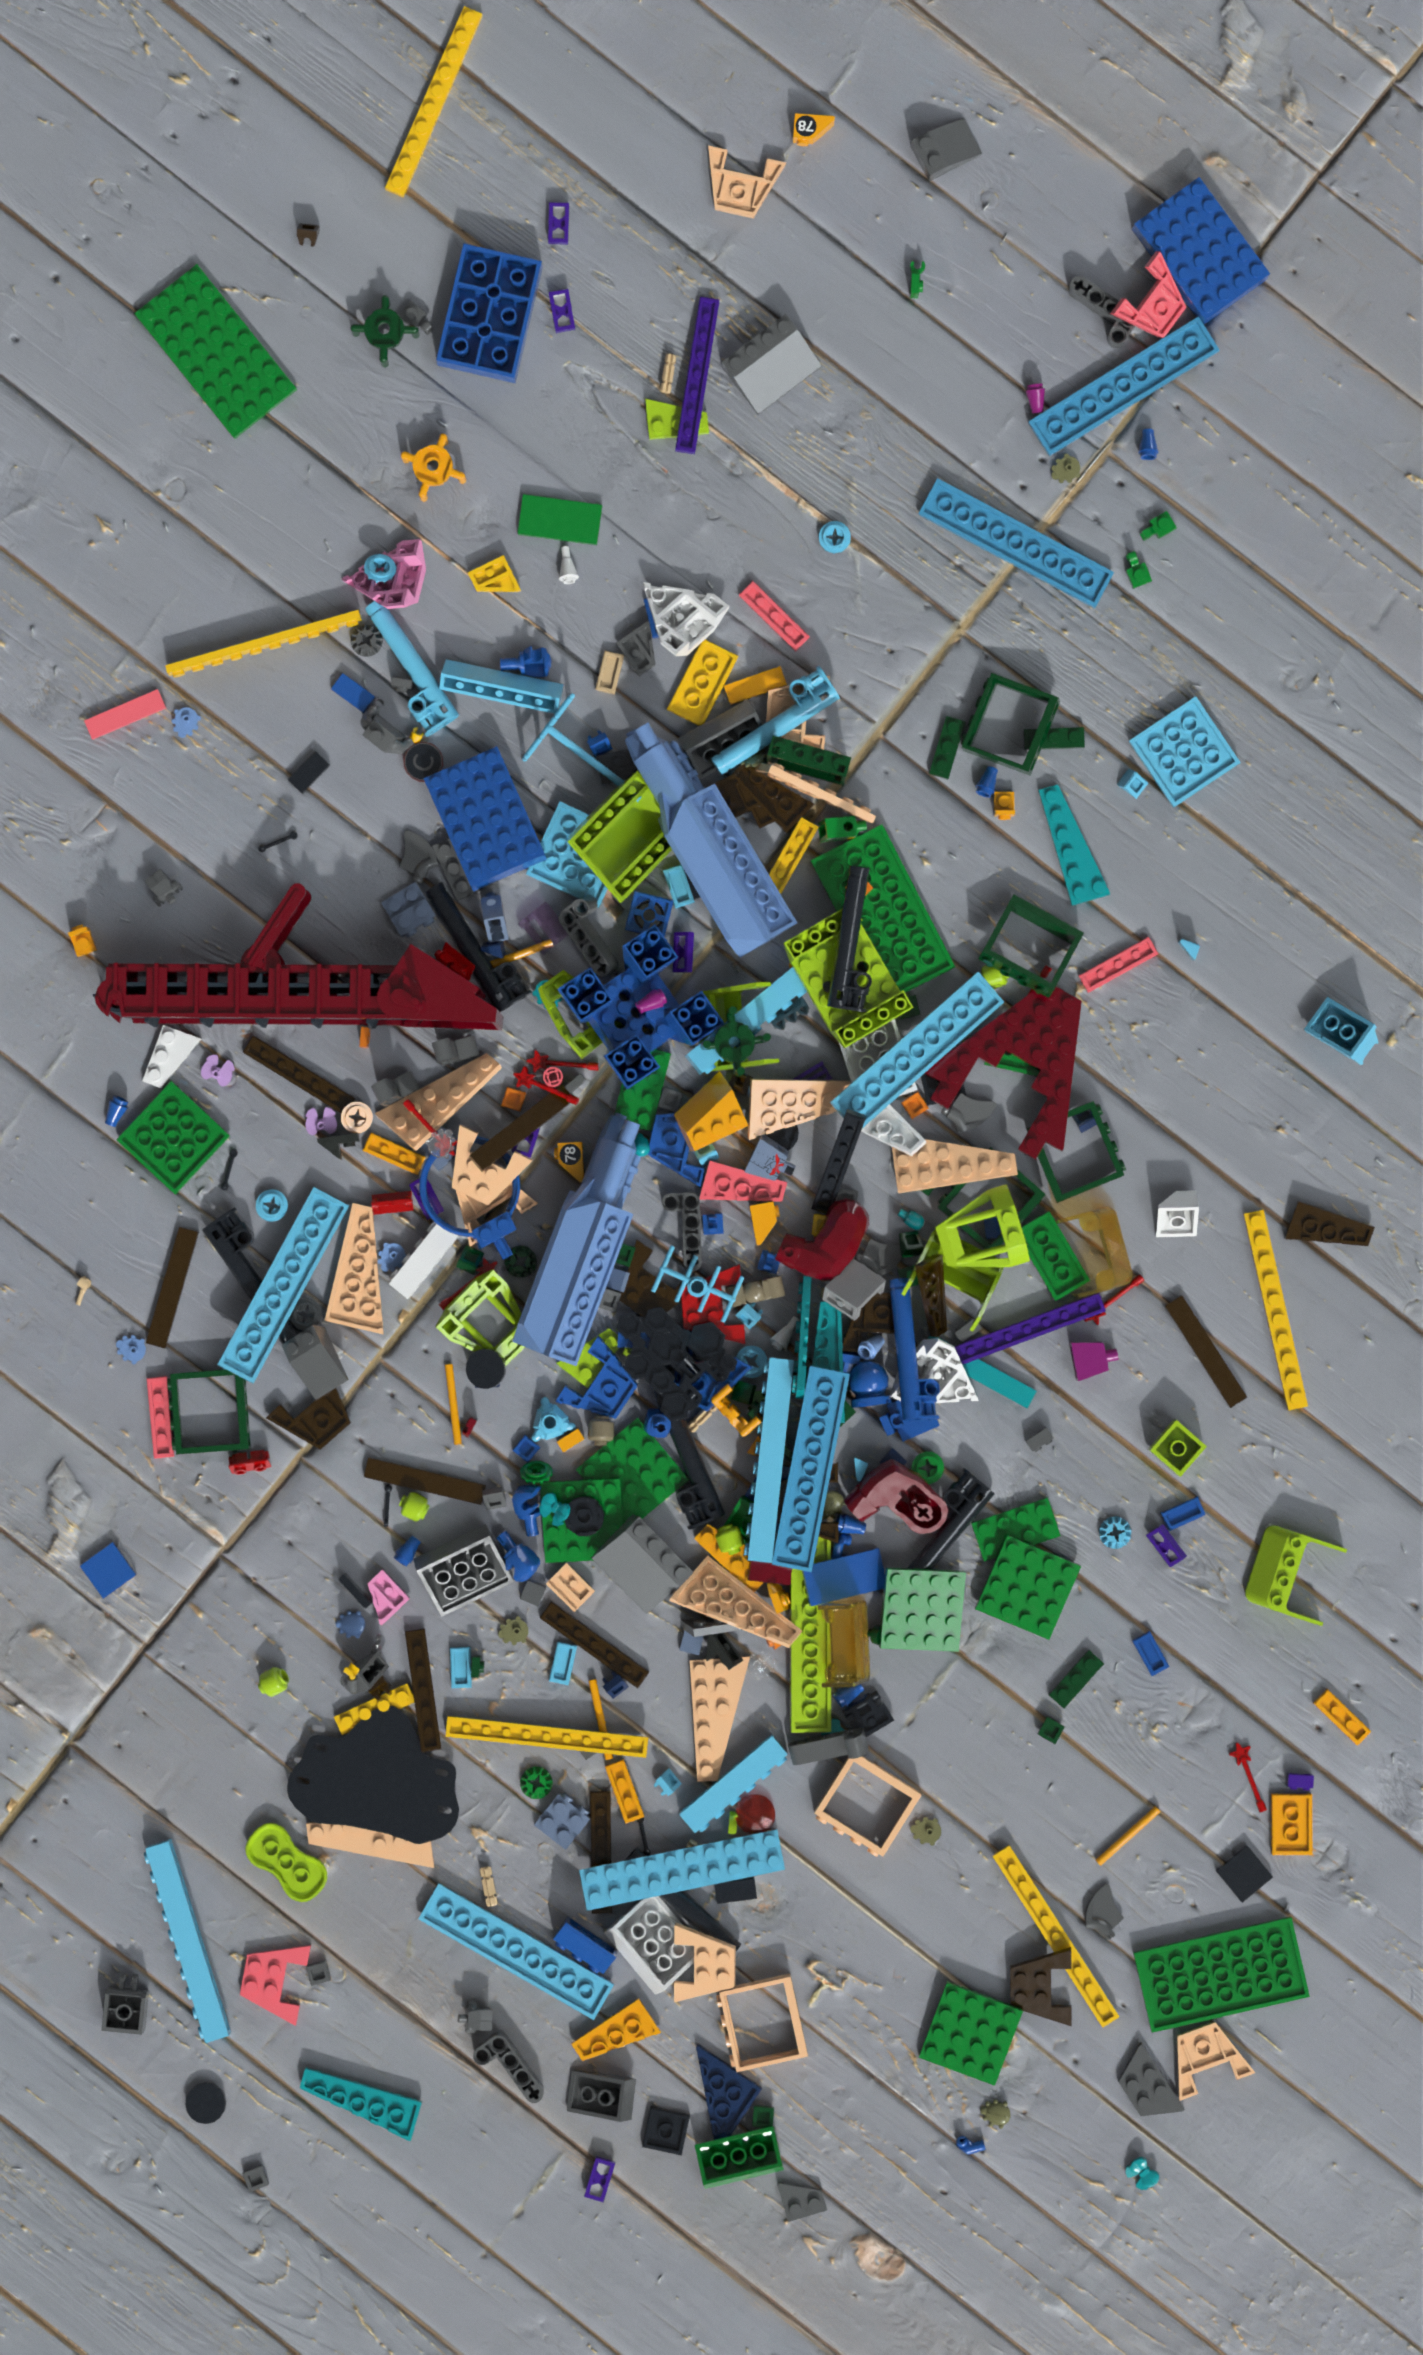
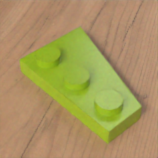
M645 399L649 440L677 437L682 407ZM702 412L698 435L709 434L707 412Z
M608 1328L598 1336L602 1338L615 1354L619 1349L617 1347L618 1334ZM598 1336L584 1345L577 1366L563 1361L556 1363L587 1388L605 1365V1363L588 1353V1350Z

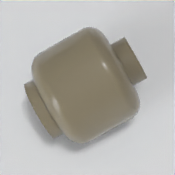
M594 1416V1419L589 1421L588 1439L595 1441L594 1445L606 1446L607 1442L614 1439V1422L609 1420L610 1417Z

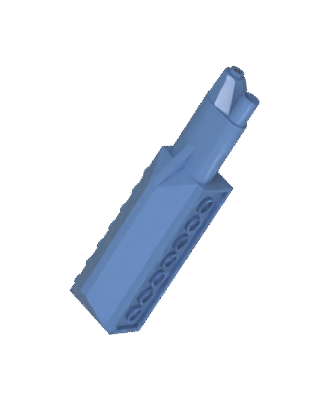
M649 723L627 733L626 736L628 738L625 739L632 760L660 806L661 817L658 818V822L664 837L724 938L739 958L766 944L797 924V921L715 783L704 788L697 777L699 774L696 769L693 770L687 760L686 752L683 753L676 741H671L669 744L668 741L657 737Z
M615 1113L614 1116L610 1115L601 1131L580 1188L576 1192L569 1190L513 1338L514 1343L577 1366L633 1217L632 1213L622 1210L627 1194L632 1189L630 1186L634 1175H637L639 1170L637 1167L641 1157L636 1155L637 1150L634 1140L640 1125L626 1120L627 1117L619 1113Z

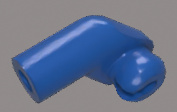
M840 1534L839 1542H835L833 1545L831 1559L842 1557L843 1546L851 1545V1535Z
M959 2136L956 2140V2146L966 2154L986 2150L983 2140L972 2142L965 2136Z

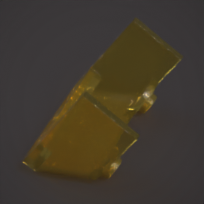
M1103 1207L1055 1220L1059 1224L1078 1219L1084 1231L1092 1232L1099 1230L1109 1269L1100 1271L1096 1275V1289L1075 1294L1076 1298L1111 1290L1131 1282L1133 1273L1118 1217L1113 1208Z
M852 1600L818 1605V1610H822V1618L827 1623H830L832 1663L825 1669V1678L828 1681L822 1683V1687H854L867 1682L870 1678L869 1637L867 1635L868 1617L866 1601Z

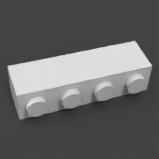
M435 1222L427 1229L429 1234L426 1238L423 1239L421 1237L415 1244L416 1250L412 1255L408 1253L401 1262L404 1264L399 1271L396 1269L389 1277L391 1280L389 1285L407 1299H410L459 1237L444 1230Z

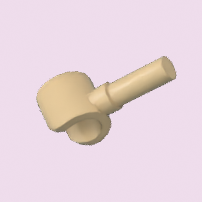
M85 1276L81 1277L77 1282V1285L82 1288L75 1303L79 1306L85 1292L91 1286V1281Z

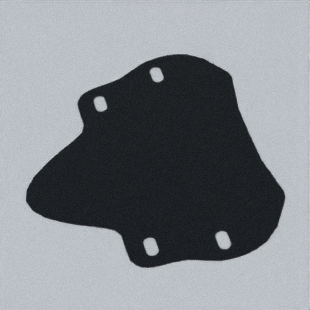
M390 1706L385 1712L379 1709L373 1710L368 1720H361L344 1737L335 1738L320 1734L310 1737L302 1759L290 1773L287 1784L290 1801L311 1822L347 1825L389 1834L414 1844L427 1843L440 1839L450 1833L459 1815V1806L455 1794V1766L449 1761L432 1758L426 1755L425 1752H421L420 1741L412 1723L400 1709L394 1706ZM314 1745H326L328 1750L325 1752L316 1750ZM435 1769L447 1770L448 1775H436L434 1771ZM297 1777L308 1778L310 1783L307 1785L301 1784L296 1779ZM438 1807L451 1808V1813H441L438 1811Z

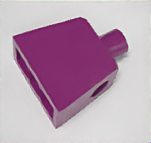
M1104 1342L1069 1343L1076 1381L1109 1370L1108 1362L1119 1360L1117 1349L1105 1350Z

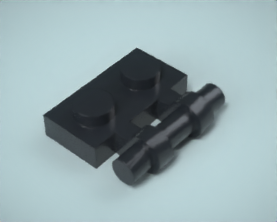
M877 1690L871 1694H865L863 1699L856 1703H850L849 1707L842 1711L846 1718L852 1714L856 1719L849 1723L851 1728H864L866 1737L894 1721L884 1702L878 1706L874 1703L875 1700L880 1698ZM869 1705L871 1710L860 1715L858 1710Z

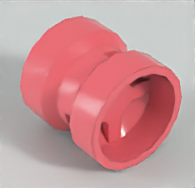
M556 1067L547 1068L543 1074V1080L547 1086L556 1088L563 1083V1073Z

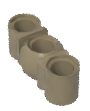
M775 1276L763 1279L762 1281L757 1280L743 1283L732 1307L785 1296L782 1277ZM736 1285L726 1287L725 1292L732 1295Z

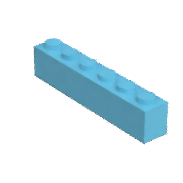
M446 659L441 672L439 689L555 714L561 703L564 684Z
M771 1734L722 1775L718 1781H715L682 1809L679 1815L694 1833L698 1830L703 1832L710 1825L708 1822L712 1818L718 1819L725 1813V1807L729 1804L731 1806L735 1805L741 1799L739 1796L744 1791L748 1793L756 1786L755 1782L758 1779L764 1780L772 1773L770 1771L771 1768L775 1765L778 1767L787 1760L788 1752Z

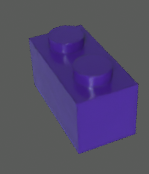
M1287 1773L1286 1786L1292 1790H1297V1788L1310 1790L1314 1786V1775Z

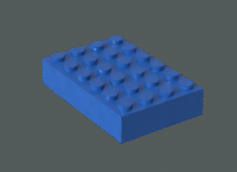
M1200 177L1134 223L1132 231L1151 257L1156 251L1161 252L1184 302L1196 318L1199 316L1204 325L1265 282L1270 275V272Z
M463 243L436 358L437 365L516 384L543 269L542 261Z
M497 746L423 778L473 892L547 860Z

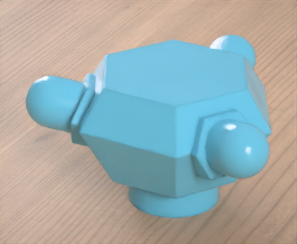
M543 1397L540 1400L541 1406L537 1409L533 1424L535 1432L531 1436L534 1442L539 1441L541 1438L548 1440L559 1437L567 1431L573 1432L576 1429L575 1424L569 1422L568 1416L556 1404H550L547 1397Z

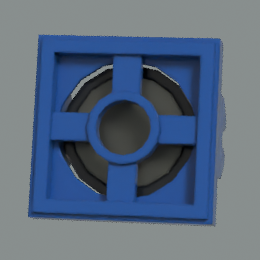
M634 891L625 930L641 934L656 924L665 937L674 900Z

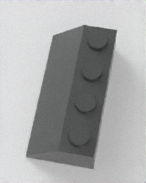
M747 699L679 737L678 741L683 751L686 752L693 769H696L699 774L697 775L698 778L701 779L717 770L711 760L712 757L720 754L721 751L762 726L757 712Z

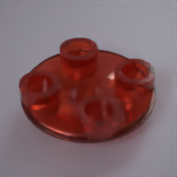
M759 1794L743 1797L735 1810V1813L738 1815L735 1818L738 1826L748 1834L768 1831L775 1820V1809L772 1802Z

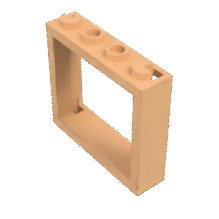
M864 1756L855 1759L847 1757L815 1808L814 1814L817 1815L816 1819L823 1824L827 1822L834 1826L833 1830L841 1835L846 1833L851 1836L850 1840L856 1845L860 1846L863 1844L868 1847L867 1851L876 1857L881 1855L883 1857L922 1794ZM853 1762L911 1797L881 1847L823 1811Z
M790 1973L735 1985L734 1988L719 1991L720 1995H716L718 2007L723 2008L724 2015H720L723 2027H727L728 2035H725L727 2047L732 2049L733 2055H729L731 2066L736 2067V2072L808 2057ZM784 1983L798 2049L741 2061L727 1995Z

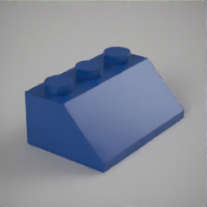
M568 1916L553 1938L556 1941L555 1945L562 1950L568 1949L571 1951L573 1958L579 1962L584 1960L589 1964L588 1967L597 1974L599 1971L604 1974L617 1957L618 1950Z

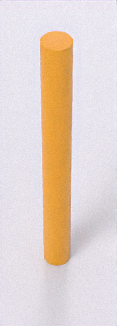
M551 939L490 962L496 968L502 963L512 962L553 946V942Z
M453 1364L445 1365L453 1440L454 1445L462 1444L454 1371Z
M588 1680L599 1732H607L597 1680ZM604 1753L605 1760L613 1759L612 1754Z
M1154 1806L1096 1859L1097 1863L1101 1866L1155 1818L1160 1813L1159 1809Z

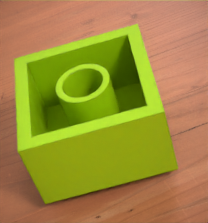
M1173 1419L1147 1450L1177 1476L1181 1477L1207 1446L1179 1421Z

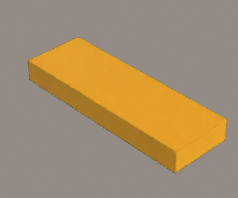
M781 666L727 684L724 686L731 706L768 693L769 690L785 687L787 683Z
M372 1132L362 1150L416 1175L419 1174L426 1159L425 1156Z
M1328 1689L1313 1702L1357 1746L1371 1732Z
M622 1759L606 1765L605 1769L625 1824L645 1817L625 1760Z

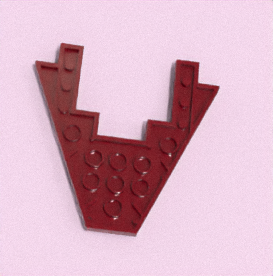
M1055 987L1049 998L1042 994H1037L1034 990L942 1057L925 1072L926 1075L940 1082L931 1100L948 1110L978 1058L996 1068L1007 1051L1040 1070L1031 1089L1048 1098L1018 1150L1035 1160L1045 1143L1062 1152L1065 1143L1082 1001L1058 987Z

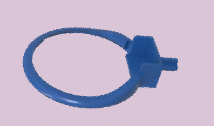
M477 1136L474 1143L483 1145L489 1139ZM458 1137L452 1138L449 1141H458ZM437 1147L425 1161L419 1181L420 1197L428 1215L444 1230L458 1236L473 1238L479 1250L494 1243L502 1260L513 1255L504 1237L517 1230L511 1216L520 1194L519 1175L512 1181V1195L506 1208L508 1212L501 1214L472 1230V1233H469V1229L457 1228L442 1220L435 1213L429 1202L426 1182L430 1167L441 1152V1148ZM508 1153L502 1156L507 1166L511 1159Z

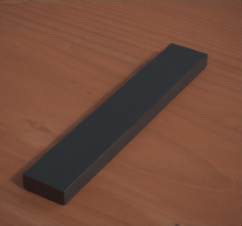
M847 1109L811 1209L827 1214L828 1208L836 1201L867 1115Z

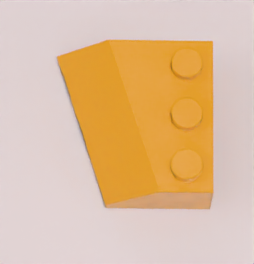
M720 1071L674 1114L690 1151L699 1150L749 1126L732 1088Z

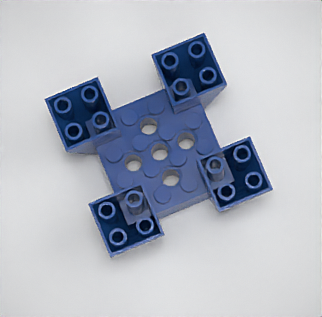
M656 924L622 946L625 971L603 985L590 967L557 989L579 1022H589L609 1051L604 1058L627 1090L660 1068L651 1054L652 1051L670 1039L693 1046L725 1024L702 991L679 1005L658 974L674 962L678 956ZM660 988L666 997L667 1003L663 1004L661 1008L640 1014L635 1003L653 989L657 990ZM619 994L625 995L627 1001H622L619 998ZM630 1011H636L638 1018L633 1017ZM614 1021L620 1022L622 1029L617 1028ZM642 1027L648 1028L650 1034H645Z

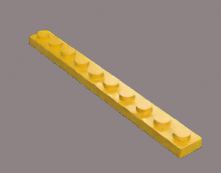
M466 6L463 7L385 186L386 191L404 198L481 22L482 13Z
M359 610L351 611L165 665L166 671L169 676L173 675L176 678L185 675V672L189 670L197 672L210 664L218 666L223 664L224 660L231 659V661L242 659V655L248 653L250 655H257L262 653V649H277L286 642L295 644L301 641L300 638L307 636L309 639L315 638L325 631L333 633L338 631L339 627L345 625L347 627H354L359 624V621H362Z
M1264 1209L1245 1213L1243 1217L1288 1411L1307 1407L1308 1403Z
M447 1716L445 1737L643 1758L647 1757L649 1737L455 1716Z
M1010 1845L992 1855L1052 1950L1056 1952L1071 1947L1072 1969L1065 1970L1102 2028L1119 2018L1118 2013Z

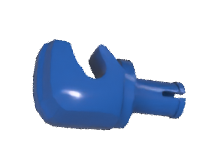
M532 646L524 649V651H520V655L517 658H500L501 671L519 670L521 675L531 677H547L552 665L551 656L548 654L547 649L543 647L532 650Z
M650 1408L645 1416L644 1431L650 1436L665 1438L669 1435L671 1422L660 1412V1409Z
M539 1485L519 1486L512 1496L515 1514L519 1519L524 1520L526 1536L528 1537L530 1534L531 1537L539 1534L536 1518L541 1515L539 1508H537L539 1504L528 1505V1499L536 1496L541 1490Z
M504 1531L496 1539L506 1550V1555L504 1556L506 1571L515 1567L514 1580L516 1582L527 1581L540 1566V1559L528 1546H524V1544L516 1545L508 1532Z

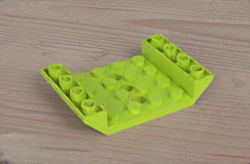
M842 908L783 944L790 964L829 1031L846 1048L914 1007L904 990L900 992L862 925H860L853 969H857L859 962H865L867 964L866 973L872 979L864 1006L867 1008V1012L827 1006L829 993L824 991L823 984L824 982H831ZM860 975L857 978L858 985H864L867 981L865 975ZM838 991L837 998L840 999L841 991Z

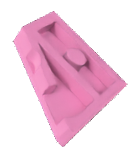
M383 1569L367 1583L381 1626L410 1599Z

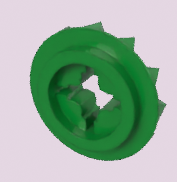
M926 1451L915 1457L912 1463V1470L920 1474L928 1484H932L942 1477L944 1463L936 1453ZM926 1459H928L930 1465L937 1466V1468L930 1470L929 1476L926 1470L919 1469V1467L925 1466Z
M543 1461L528 1462L520 1469L521 1479L525 1480L526 1483L532 1482L534 1485L536 1483L542 1484L543 1481H549L552 1476V1467Z
M531 1767L521 1777L520 1787L523 1793L530 1799H541L547 1796L552 1789V1777L542 1767ZM540 1775L539 1782L544 1786H538L533 1791V1784L530 1781L535 1780Z

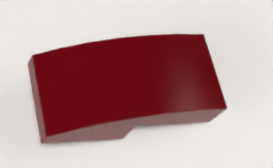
M749 1561L747 1581L790 1585L792 1568L772 1565V1563Z

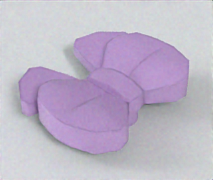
M211 1055L206 1058L207 1061L202 1066L201 1076L206 1080L213 1077L217 1079L220 1086H227L232 1080V1071L235 1070L234 1064L227 1060L220 1069L217 1067L218 1055Z
M326 1107L323 1119L318 1118L316 1109L308 1110L305 1115L307 1117L305 1125L307 1132L312 1136L319 1130H325L329 1134L336 1132L337 1120L333 1109Z

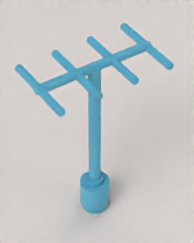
M570 694L523 755L522 761L525 762L529 759L549 733L619 786L625 780H622L553 727L574 699L575 694Z
M670 1245L651 1291L656 1292L664 1273L682 1280V1283L674 1299L675 1302H679L686 1284L690 1295L694 1297L703 1296L697 1310L702 1313L710 1293L729 1301L720 1320L725 1323L732 1305L736 1301V1296L744 1276L740 1275L732 1295L713 1288L721 1266H716L708 1285L703 1277L695 1276L690 1278L698 1259L696 1255L693 1256L685 1275L668 1268V1262L675 1249L673 1245Z

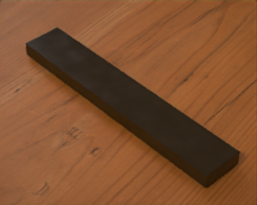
M252 1036L243 1050V1053L340 1113H342L345 1106L356 1100L255 1036Z
M562 1084L556 1088V1090L565 1094H570ZM553 1093L548 1094L470 1154L469 1158L483 1172L571 1103Z
M182 1227L178 1229L147 1336V1344L166 1349L199 1232Z
M1181 1295L1165 1305L1168 1313L1229 1408L1246 1399L1247 1396L1184 1297Z
M368 1457L364 1473L365 1478L482 1505L483 1501L482 1490L486 1489L484 1484Z
M551 1601L540 1616V1619L612 1671L619 1674L637 1689L649 1674L647 1669Z
M425 1628L405 1631L421 1752L441 1750Z
M590 1791L591 1867L612 1863L611 1791ZM612 1906L593 1909L592 1914L612 1913Z

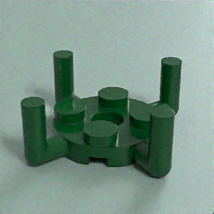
M383 295L381 298V308L375 310L367 317L364 324H352L350 327L354 337H358L360 332L365 333L370 345L380 349L379 360L384 368L389 366L387 359L388 350L399 346L404 334H412V337L415 339L420 336L417 326H404L401 317L395 311L389 309L391 302L387 295ZM382 324H387L390 326V330L386 334H381L379 327Z
M732 1006L726 1011L727 1024L717 1031L714 1041L705 1040L701 1043L700 1048L702 1050L715 1049L722 1059L733 1063L734 1074L739 1077L745 1073V1069L741 1067V1062L752 1054L755 1044L768 1042L771 1039V1035L765 1033L754 1036L747 1025L735 1021L737 1008ZM731 1037L739 1039L740 1044L738 1048H732L729 1045Z

